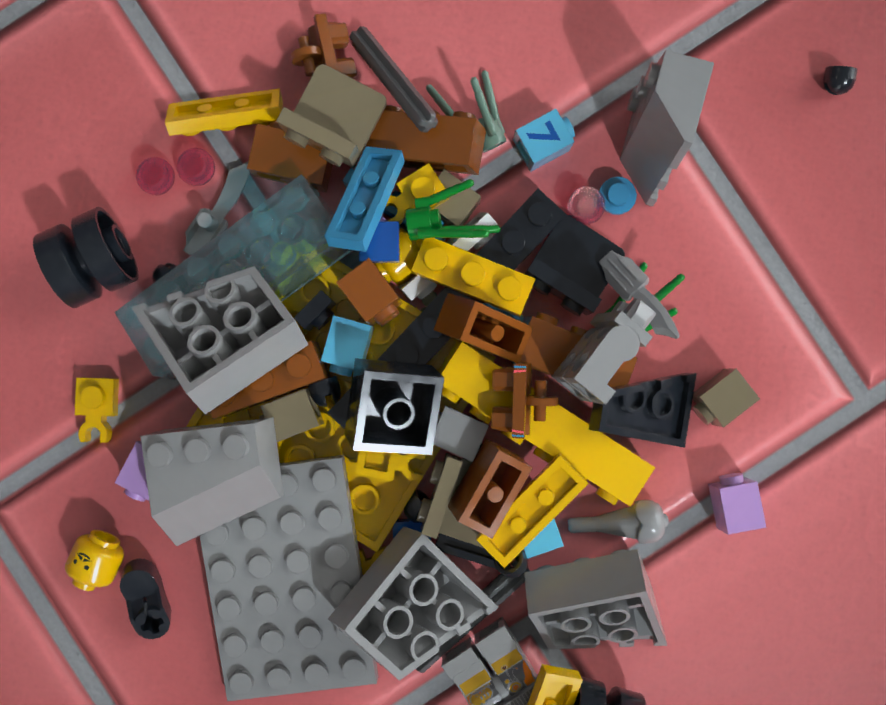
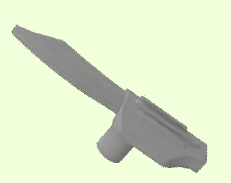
M248 162L229 170L226 183L213 210L211 211L208 208L200 209L186 230V246L183 251L200 261L208 252L212 251L228 228V221L224 218L236 204L244 190L250 171L247 169Z
M611 250L599 261L605 273L606 281L623 300L630 301L632 297L640 299L656 313L650 322L655 334L675 339L680 337L668 311L646 289L645 286L649 283V277L631 258L621 256Z

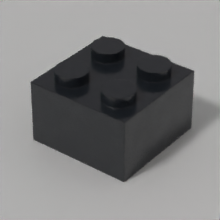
M355 358L344 433L352 450L432 455L445 377L432 365Z

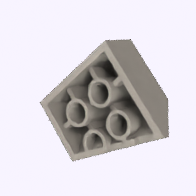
M665 50L657 63H650L646 76L642 75L638 87L634 88L631 93L627 110L633 113L620 161L646 205L654 206L658 198L659 189L664 190L672 168H678L693 144L714 66L713 62Z
M255 266L208 281L205 288L185 295L182 291L166 295L167 301L149 307L146 303L131 307L186 394L205 415L309 345L295 319Z
M274 417L165 429L140 436L151 516L176 546L284 496Z
M403 526L328 620L400 681L437 654L439 647L456 634L461 636L472 628L471 623L484 614L490 615L499 607L428 537L419 531Z
M638 549L617 550L610 555L596 558H579L572 563L557 566L545 565L536 570L524 572L528 615L548 649L595 648L600 644V641L605 640L619 643V647H633L634 640L653 639L654 646H667L653 588Z

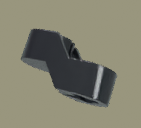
M140 558L132 560L123 568L120 581V590L126 600L130 622L139 636L145 639L160 638L169 630L172 612L165 596L162 578L156 566L149 560Z

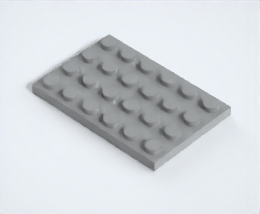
M344 455L280 463L283 497L200 535L227 701L377 684L379 676L376 661L328 620L363 576Z

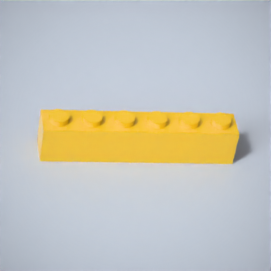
M457 341L438 370L445 377L442 395L455 404L460 398L473 406L469 413L486 424H489L491 421L494 406L513 407V392L493 391V370L502 367L465 343ZM531 387V395H534V388ZM560 405L546 406V421H534V406H531L530 434L525 435L524 439L512 438V432H501L519 445L526 439L537 446L533 454L547 463H550L560 454L586 481L589 480L599 486L596 494L614 506L618 500H621L631 507L655 469L654 466L602 432L589 430L588 423Z

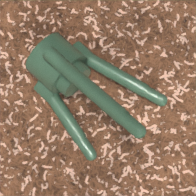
M486 70L482 71L481 76L487 103L478 79L472 77L470 80L482 118L478 120L486 129L483 153L507 142L504 135L506 132L500 121L492 84ZM428 84L426 90L446 116H453L454 111L436 89L431 84Z

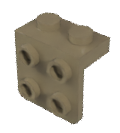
M322 64L315 69L294 112L283 107L276 122L285 132L283 137L289 142L304 149L306 145H309L321 151L319 156L333 165L340 167L344 163L354 168L387 105V101L383 94Z
M449 453L445 454L443 462L436 460L429 483L435 484L431 499L423 498L416 519L422 522L421 534L437 539L438 533L484 548L476 541V536L480 532L458 522L448 508L449 502L472 463L471 461Z

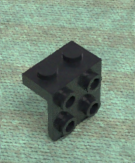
M566 215L551 231L525 272V275L535 278L532 288L545 296L551 293L562 300L560 305L569 312L579 317L582 313L587 316L595 312L602 300L599 296L608 284L599 261L611 250L624 257L625 252L622 248L572 216Z

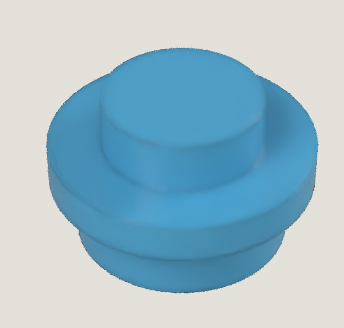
M612 177L606 180L598 193L601 207L613 215H621L628 212L634 206L637 197L634 185L623 177Z

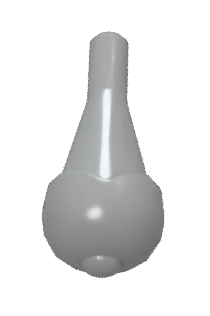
M638 500L631 507L629 506L596 517L568 519L570 533L602 532L637 539L640 544L653 543L660 540L664 535L665 528L669 524L668 516L663 513L661 506L651 500Z

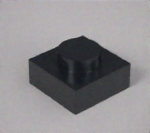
M320 290L294 319L308 331H311L314 327L320 330L335 315L331 309L336 303L325 292Z

